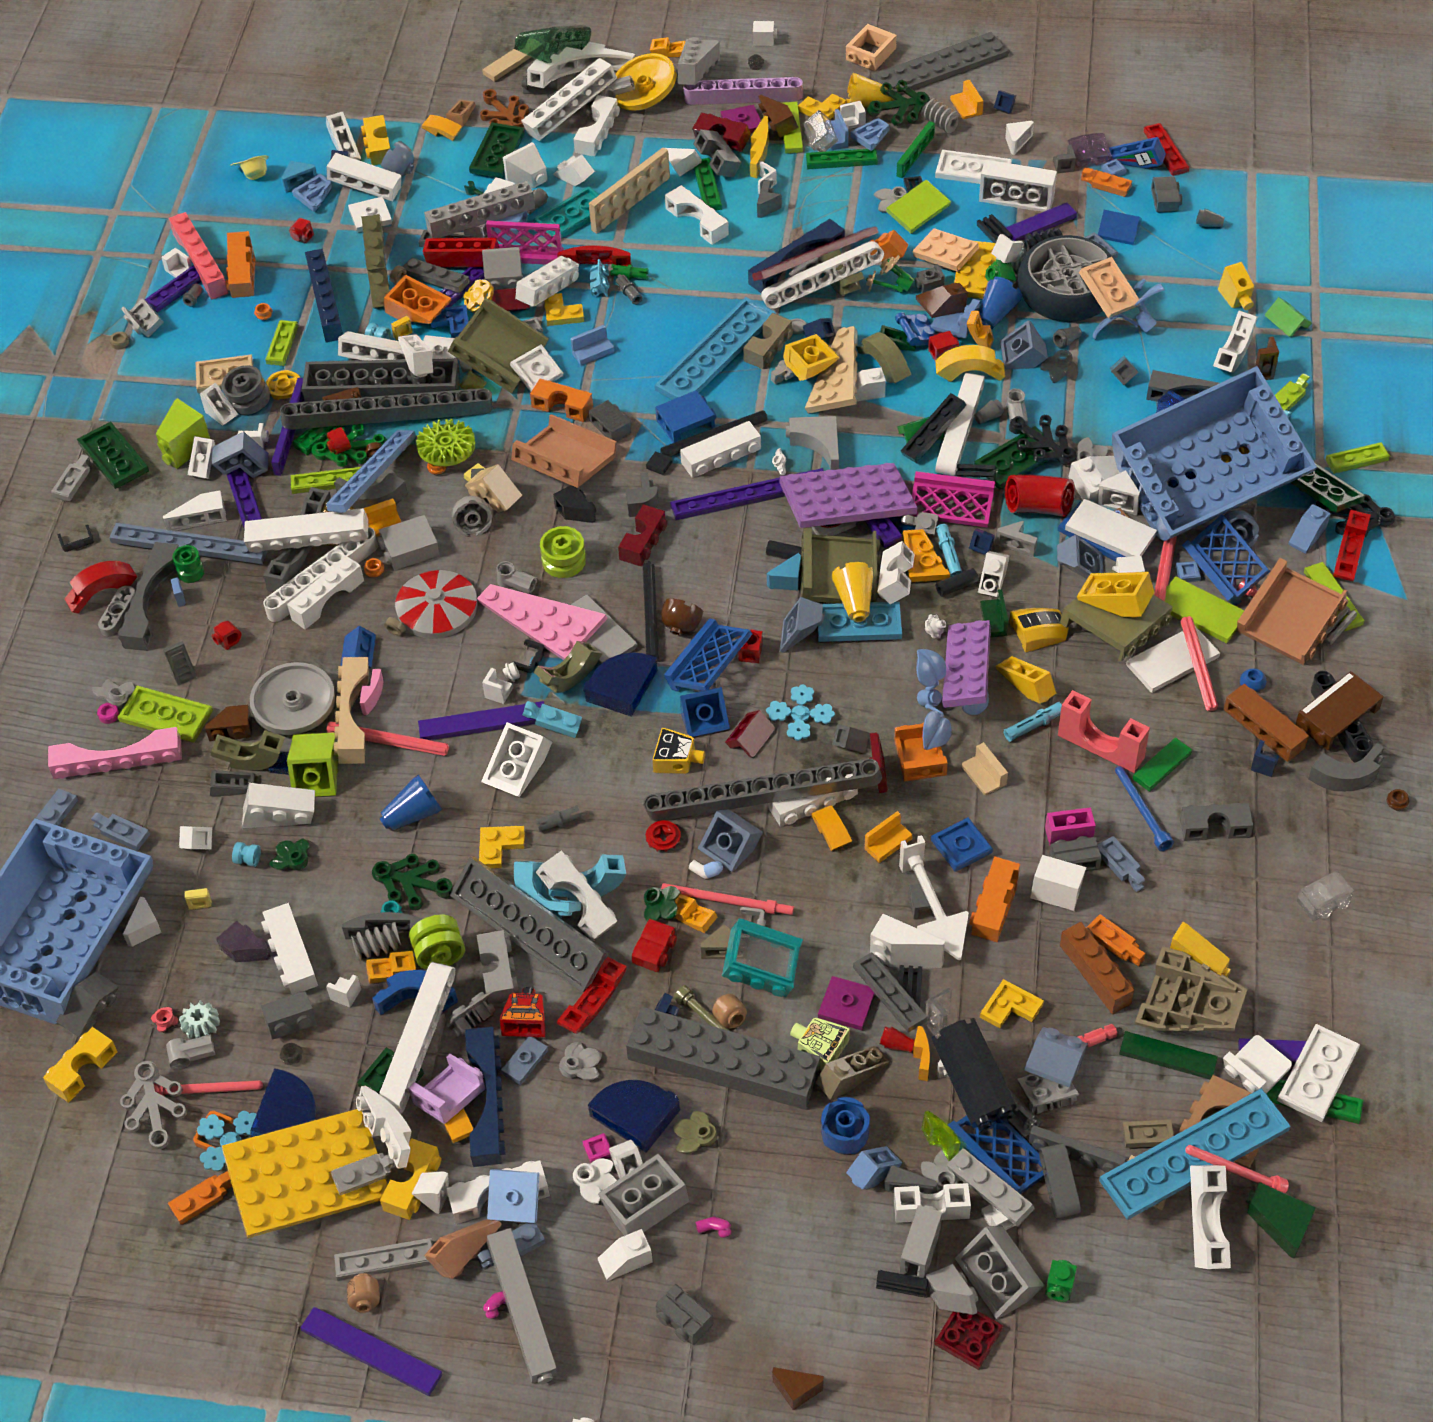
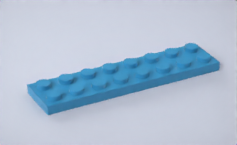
M745 297L654 385L655 391L672 400L695 390L699 393L743 350L753 336L756 337L763 330V323L772 313L776 314V312Z
M1261 1088L1100 1176L1099 1181L1125 1218L1129 1220L1190 1186V1166L1212 1165L1188 1155L1185 1151L1188 1145H1193L1233 1162L1288 1132L1291 1126Z

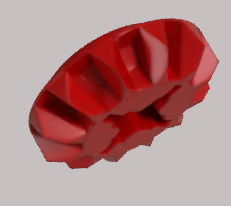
M657 821L646 830V841L649 847L655 848L657 852L659 850L667 852L670 848L675 849L676 844L680 843V830L676 824L670 821ZM661 831L665 834V841L660 838Z

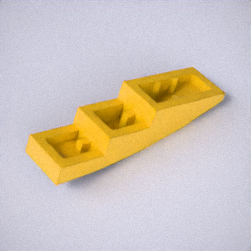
M768 116L763 117L751 136L750 177H758L760 162H765L769 143Z

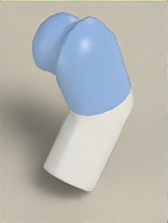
M693 860L689 865V870L704 879H709L719 875L723 870V865L719 861L702 865Z

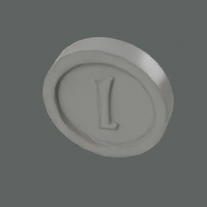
M799 318L792 319L793 334L804 333L803 325H806L804 320Z

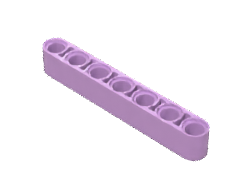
M798 77L700 80L696 85H683L684 101L690 105L760 102L759 95L778 102L798 101L803 97V81Z

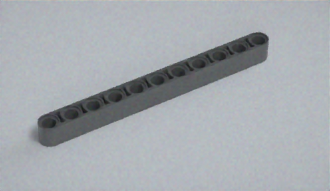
M480 388L287 403L280 408L281 423L286 429H302L481 415L491 412L492 393L488 389Z
M863 759L651 794L644 799L643 806L651 820L661 821L719 810L871 787L881 782L882 774L876 760ZM869 771H875L873 774H867ZM853 774L850 778H845L846 775ZM825 778H831L829 781H823ZM805 781H810L806 785H801ZM782 785H788L786 788L780 789ZM766 788L765 791L758 792L760 789ZM739 792H744V794L737 796ZM723 795L720 799H716L717 796ZM701 799V801L694 803L695 800Z

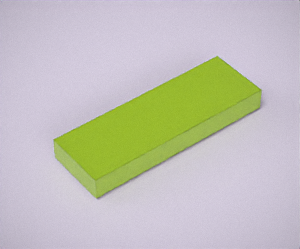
M279 320L265 359L266 364L285 366L299 327L298 322Z
M1382 442L1329 454L1326 455L1325 460L1333 474L1389 461L1390 455Z

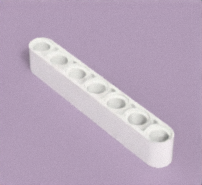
M874 241L865 243L765 288L762 291L761 297L768 308L776 309L879 263L884 258V251ZM877 249L876 254L870 255L873 250ZM856 257H860L858 262L853 263ZM843 265L842 269L836 270L837 266ZM826 272L823 278H819L821 273ZM809 280L807 285H802L803 281ZM787 288H792L791 292L785 293ZM771 295H775V298L773 300L768 301V298Z
M965 373L958 397L964 400L967 406L947 428L936 463V473L956 476L957 464H960L974 414L983 391L985 376Z
M368 527V540L340 543L266 597L263 603L267 618L272 622H279L290 614L287 604L345 556H348L356 563H360L375 552L378 544L374 529Z
M434 962L430 963L379 1095L392 1104L400 1114L405 1110L410 1097L408 1087L416 1081L455 978L454 967Z

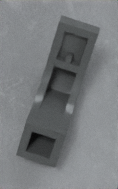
M389 473L380 483L370 486L349 509L366 508L392 498L397 504L408 494L406 482ZM340 477L334 482L336 493L347 482Z
M1376 743L1362 760L1355 763H1342L1323 753L1311 767L1308 780L1323 788L1334 791L1346 792L1362 789L1377 778L1384 759L1382 756L1384 747Z

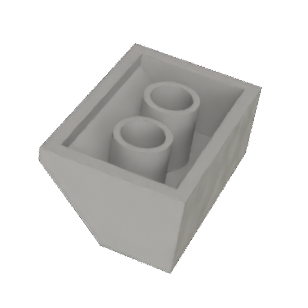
M659 1154L598 1193L615 1225L624 1236L640 1229L644 1233L689 1202L686 1185Z
M1003 1226L985 1227L955 1257V1260L996 1319L1005 1316L1030 1301L1045 1286Z

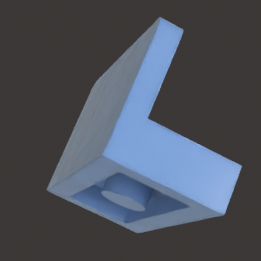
M836 109L835 120L821 123V129L831 150L848 147L849 131L839 109Z
M604 325L571 338L572 354L581 366L614 353V346L607 338Z

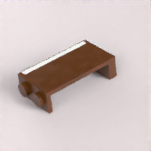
M1350 671L1300 710L1295 725L1302 728L1318 745L1329 750L1334 738L1370 710L1375 714L1380 710L1384 696Z

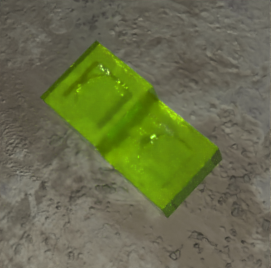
M925 1111L921 1126L922 1132L929 1145L939 1144L947 1160L951 1161L959 1153L960 1140L942 1119L930 1111Z

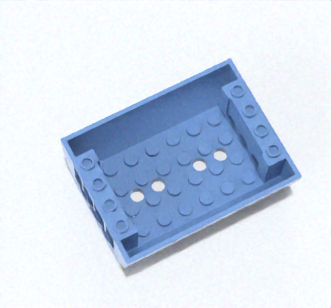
M1258 366L1112 434V447L1117 469L1120 473L1125 470L1127 471L1140 492L1139 508L1150 527L1157 530L1156 537L1164 541L1312 473L1317 468ZM1245 446L1250 452L1242 454L1239 452V448ZM1229 455L1232 461L1225 463L1221 460V456ZM1188 471L1194 472L1196 478L1188 479L1185 473ZM1175 480L1178 486L1171 488L1168 486L1167 481Z
M34 818L0 870V1006L56 1024L59 1015L64 1014L75 986L88 977L153 870L152 857ZM80 896H87L85 901L77 902ZM71 913L76 914V916L73 919H65L67 915ZM46 950H54L51 955L43 956ZM35 968H42L40 973H32Z

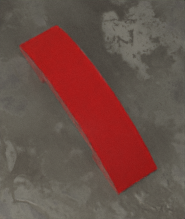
M579 246L557 253V257L570 258L578 264H598V259H600L602 264L632 265L631 253L609 246Z
M1350 510L1334 568V577L1354 581L1370 514Z
M607 956L593 982L574 1006H568L557 1020V1024L575 1034L581 1032L593 1021L608 1002L624 976L627 966Z

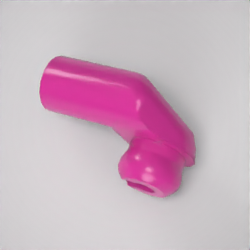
M503 1291L492 1294L484 1304L483 1311L486 1312L485 1315L488 1319L498 1317V1307L506 1303Z

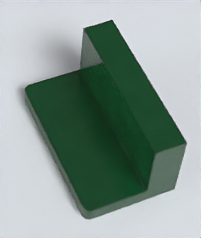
M998 589L997 599L980 601L983 621H990V638L1007 636L1008 616L1002 589Z

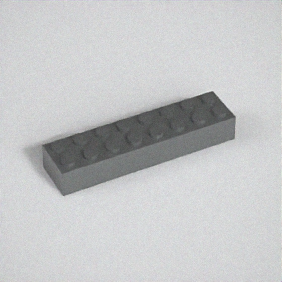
M458 358L432 359L433 373H428L424 377L414 375L409 370L406 359L306 362L302 392L305 402L323 401L322 397L355 387H359L361 398L459 390L460 370Z
M645 1007L641 1008L626 1045L628 1060L807 1110L820 1072V1056Z

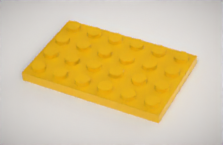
M357 1109L222 1145V1152L247 1239L378 1202L387 1187L386 1179H382L346 1194L339 1195L332 1178V1170L374 1154L378 1155L372 1134L364 1124L363 1113Z

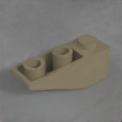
M872 1046L826 1063L816 1084L831 1100L854 1089L888 1065L889 1061L876 1046Z

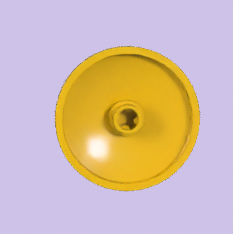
M650 53L635 57L625 63L616 72L617 79L629 75L632 76L635 90L615 95L617 105L625 110L636 111L649 108L663 100L670 93L676 82L677 73L672 61L662 54Z

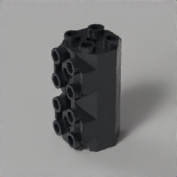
M970 1018L971 1023L967 1024L964 1019L942 1028L939 1031L940 1037L936 1039L934 1035L931 1037V1040L972 1128L978 1127L979 1131H984L992 1127V1123L997 1120L1006 1121L1015 1116L1013 1111L1017 1107L975 1018Z

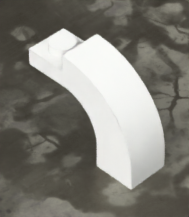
M1238 311L1226 344L1219 348L1214 367L1229 372H1234L1238 368L1251 342L1258 316Z

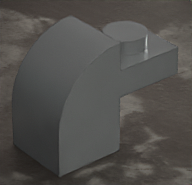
M648 472L640 473L641 488L626 489L629 517H636L643 504L654 508L658 506V486H653V480H649Z

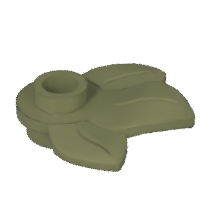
M694 1111L690 1119L679 1120L672 1127L675 1134L681 1138L676 1148V1151L679 1153L696 1152L701 1146L712 1145L717 1138L715 1126L709 1123V1117L701 1111Z

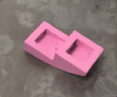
M372 669L371 685L362 686L360 706L363 715H368L372 711L381 695L384 683L381 669Z

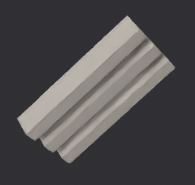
M1346 606L1343 611L1338 612L1337 621L1333 627H1328L1327 635L1335 629L1345 615L1348 616L1329 638L1326 635L1324 642L1332 645L1357 616L1354 610L1350 611V608Z

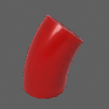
M1010 475L1005 486L1006 505L1011 513H1040L1067 516L1072 508L1075 497L1074 481L1068 478L1041 475Z

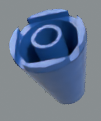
M994 277L993 280L990 279L988 281L979 309L983 325H990L991 329H993L1021 301L1022 293L1019 288L1016 290L1012 287L1014 283L1002 277Z
M417 775L381 811L382 817L379 819L386 829L390 827L392 830H396L437 814L442 808L421 777Z

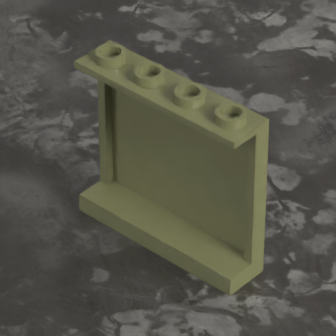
M485 297L481 306L459 336L455 337L448 352L512 394L521 382V379L510 366L511 361L541 344L545 347L549 338Z
M812 527L803 528L801 537V597L814 602L842 604L832 580V572L837 567H840V569L845 568L846 563L863 562L873 569L870 603L876 602V598H880L877 592V583H879L880 570H877V567L880 565V555H877V552L879 551L880 540L876 539V531H873L871 539L816 535L812 534Z
M1112 569V570L1109 571L1108 573H1118V572H1116V571H1114V570ZM1153 595L1142 616L1135 618L1121 617L1079 601L1076 598L1063 609L1060 624L1066 628L1073 622L1079 624L1120 651L1118 661L1121 662L1127 656L1131 657L1139 646H1144L1147 639L1151 636L1154 637L1160 628L1166 627L1170 623L1173 607Z

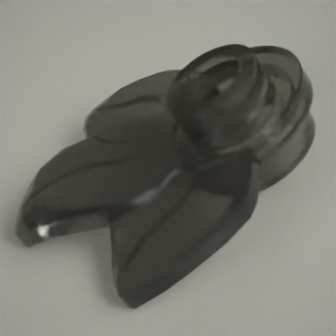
M1067 350L1057 351L1054 356L1048 357L1041 364L1040 369L1049 371V376L1053 383L1058 382L1065 375L1074 381L1078 376V366L1072 361V354Z

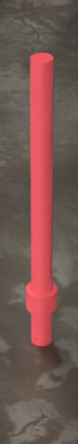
M663 883L661 888L674 886L681 892L680 894L688 897L765 910V913L770 914L777 912L793 915L794 906L778 904L774 900L761 901Z

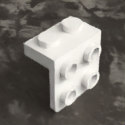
M1259 1035L1254 1036L1235 1056L1229 1051L1223 1058L1224 1070L1232 1078L1240 1080L1243 1086L1251 1093L1262 1088L1266 1094L1292 1066L1289 1059Z

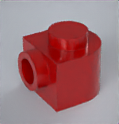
M299 218L289 229L292 239L307 243L314 235L311 222L303 218Z
M342 427L327 433L329 439L327 446L331 453L335 452L337 455L351 449L348 437Z
M230 621L221 622L213 627L215 632L212 634L213 641L217 645H221L225 650L236 645L241 639V631Z

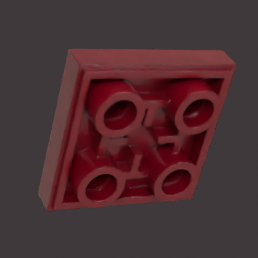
M953 1311L936 1338L934 1345L979 1370L1004 1326L979 1311L973 1315Z

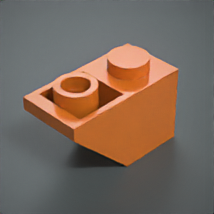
M895 230L889 233L885 232L878 239L871 240L878 243L884 251V258L881 262L889 257L896 258L898 255L900 256L899 259L902 258L909 245ZM877 249L873 250L870 255L876 254Z

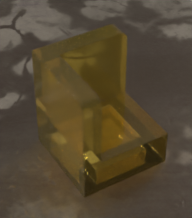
M470 369L459 385L463 390L484 388L487 382L483 377Z

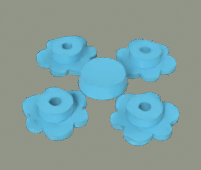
M804 684L791 689V700L796 701L798 704L792 710L787 707L785 702L779 703L778 701H772L770 707L766 709V713L769 714V719L772 721L778 719L783 721L786 716L791 714L795 722L788 724L787 736L794 738L796 741L810 736V725L804 723L808 720L809 715L814 718L816 723L822 722L824 724L830 723L831 718L835 716V712L832 711L830 704H824L823 706L817 704L811 711L807 707L802 706L806 702H811L814 695L813 688L806 687Z
M241 1111L238 1114V1118L233 1120V1124L236 1126V1133L227 1132L224 1135V1121L219 1120L217 1115L211 1114L207 1119H200V1126L197 1128V1133L200 1136H205L207 1140L221 1137V1147L216 1149L208 1147L207 1152H203L200 1155V1161L204 1163V1168L206 1170L212 1168L216 1172L223 1169V1164H226L222 1152V1145L240 1141L241 1137L239 1135H244L245 1133L253 1135L254 1131L261 1127V1121L257 1119L256 1113L249 1114L247 1111Z

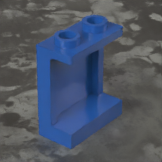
M697 390L655 407L656 420L672 443L681 440L680 434L706 423L711 429L715 427L716 413L712 408H709L705 397L700 396Z

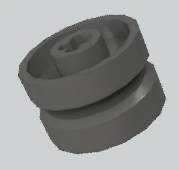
M251 365L234 368L227 373L221 384L222 391L235 411L242 415L258 412L266 406L271 396L270 389L264 381L261 372Z

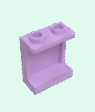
M452 1054L446 1057L449 1066L425 1087L415 1082L408 1087L413 1104L443 1124L448 1122L486 1089L482 1072L476 1067L472 1068L462 1058H456Z

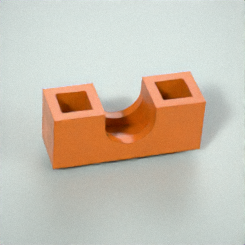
M539 379L530 393L532 408L549 412L553 406L564 404L566 417L581 422L586 420L589 410L593 408L592 393L544 379Z

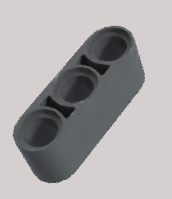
M1064 1143L1039 1148L1040 1162L1054 1217L1057 1219L1080 1214V1202Z

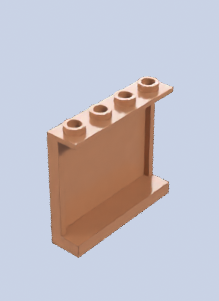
M551 414L549 416V426L526 443L518 440L513 443L511 460L578 488L615 458L617 441Z
M1279 558L1237 621V632L1304 665L1308 659L1311 660L1315 655L1317 644L1325 640L1328 627H1333L1336 623L1338 612L1340 610L1343 611L1347 606V590L1344 589L1342 594L1287 568V561Z

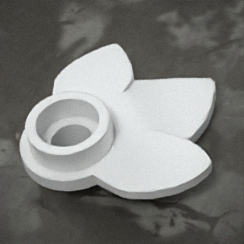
M604 1158L596 1159L591 1164L583 1163L575 1168L573 1180L576 1185L580 1186L581 1196L586 1201L598 1204L600 1202L598 1193L617 1181L609 1173L613 1168L614 1163ZM588 1174L589 1178L582 1179L581 1176Z

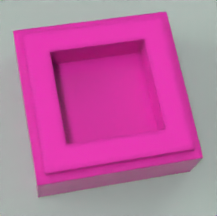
M605 1133L582 1141L590 1163L596 1159L611 1158L609 1151L611 1147Z

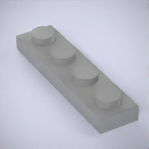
M964 1148L947 1164L950 1171L964 1183H968L969 1187L1015 1225L1019 1226L1035 1209L1032 1203Z

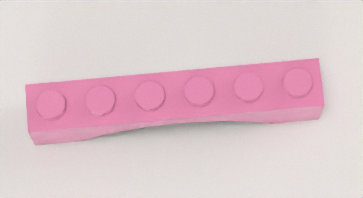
M177 727L155 730L141 741L116 750H87L71 743L48 746V767L53 779L182 760L181 738Z

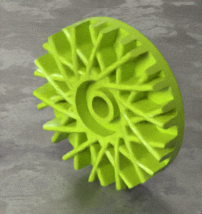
M438 419L437 423L433 421L432 428L427 424L426 427H423V433L419 431V435H417L416 443L419 456L427 463L435 466L457 465L468 459L475 450V436L472 428L469 425L465 427L463 421L460 422L458 420L457 424H454L453 419L449 421L445 419V424L441 425Z

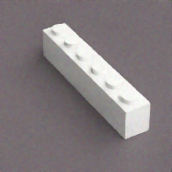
M364 508L347 510L344 513H337L335 511L245 521L244 543L249 552L255 553L266 550L277 551L285 548H301L303 546H320L322 544H340L341 542L368 540V517Z

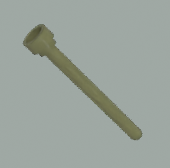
M683 985L676 991L674 1000L680 1005H688L710 1026L730 1031L723 1027L710 1012L694 999L693 991L688 986Z

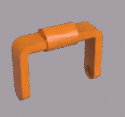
M210 1111L206 1116L207 1119L209 1115L215 1114L219 1120L229 1124H233L234 1120L216 1111ZM196 1130L193 1141L197 1147L205 1150L208 1147H214L200 1141L203 1136H200Z

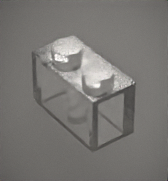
M820 110L803 123L806 130L805 134L810 141L809 145L814 151L826 152L838 142L830 118Z
M1335 871L1300 889L1297 902L1314 922L1319 918H1327L1333 911L1339 908H1346L1351 903L1354 890L1341 874Z

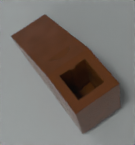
M763 95L758 96L761 102L758 106L761 112L764 113V116H768V123L773 133L777 132L779 137H782L799 128L788 105Z

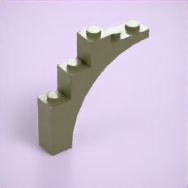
M380 214L361 216L364 233V254L373 308L385 306L384 297L390 292L385 259L382 217Z

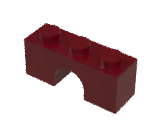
M702 112L692 128L695 138L700 129L716 131L720 135H724L723 139L730 149L739 152L743 151L751 137L747 124Z
M642 505L635 517L636 532L641 534H625L618 546L619 560L642 567L644 561L649 559L653 546L657 545L659 535L667 527L668 521L665 518V511Z

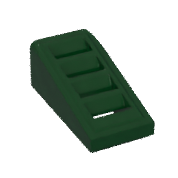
M884 325L881 326L879 332L888 336L899 350L915 351L916 346L909 345L907 342L908 337L904 331Z

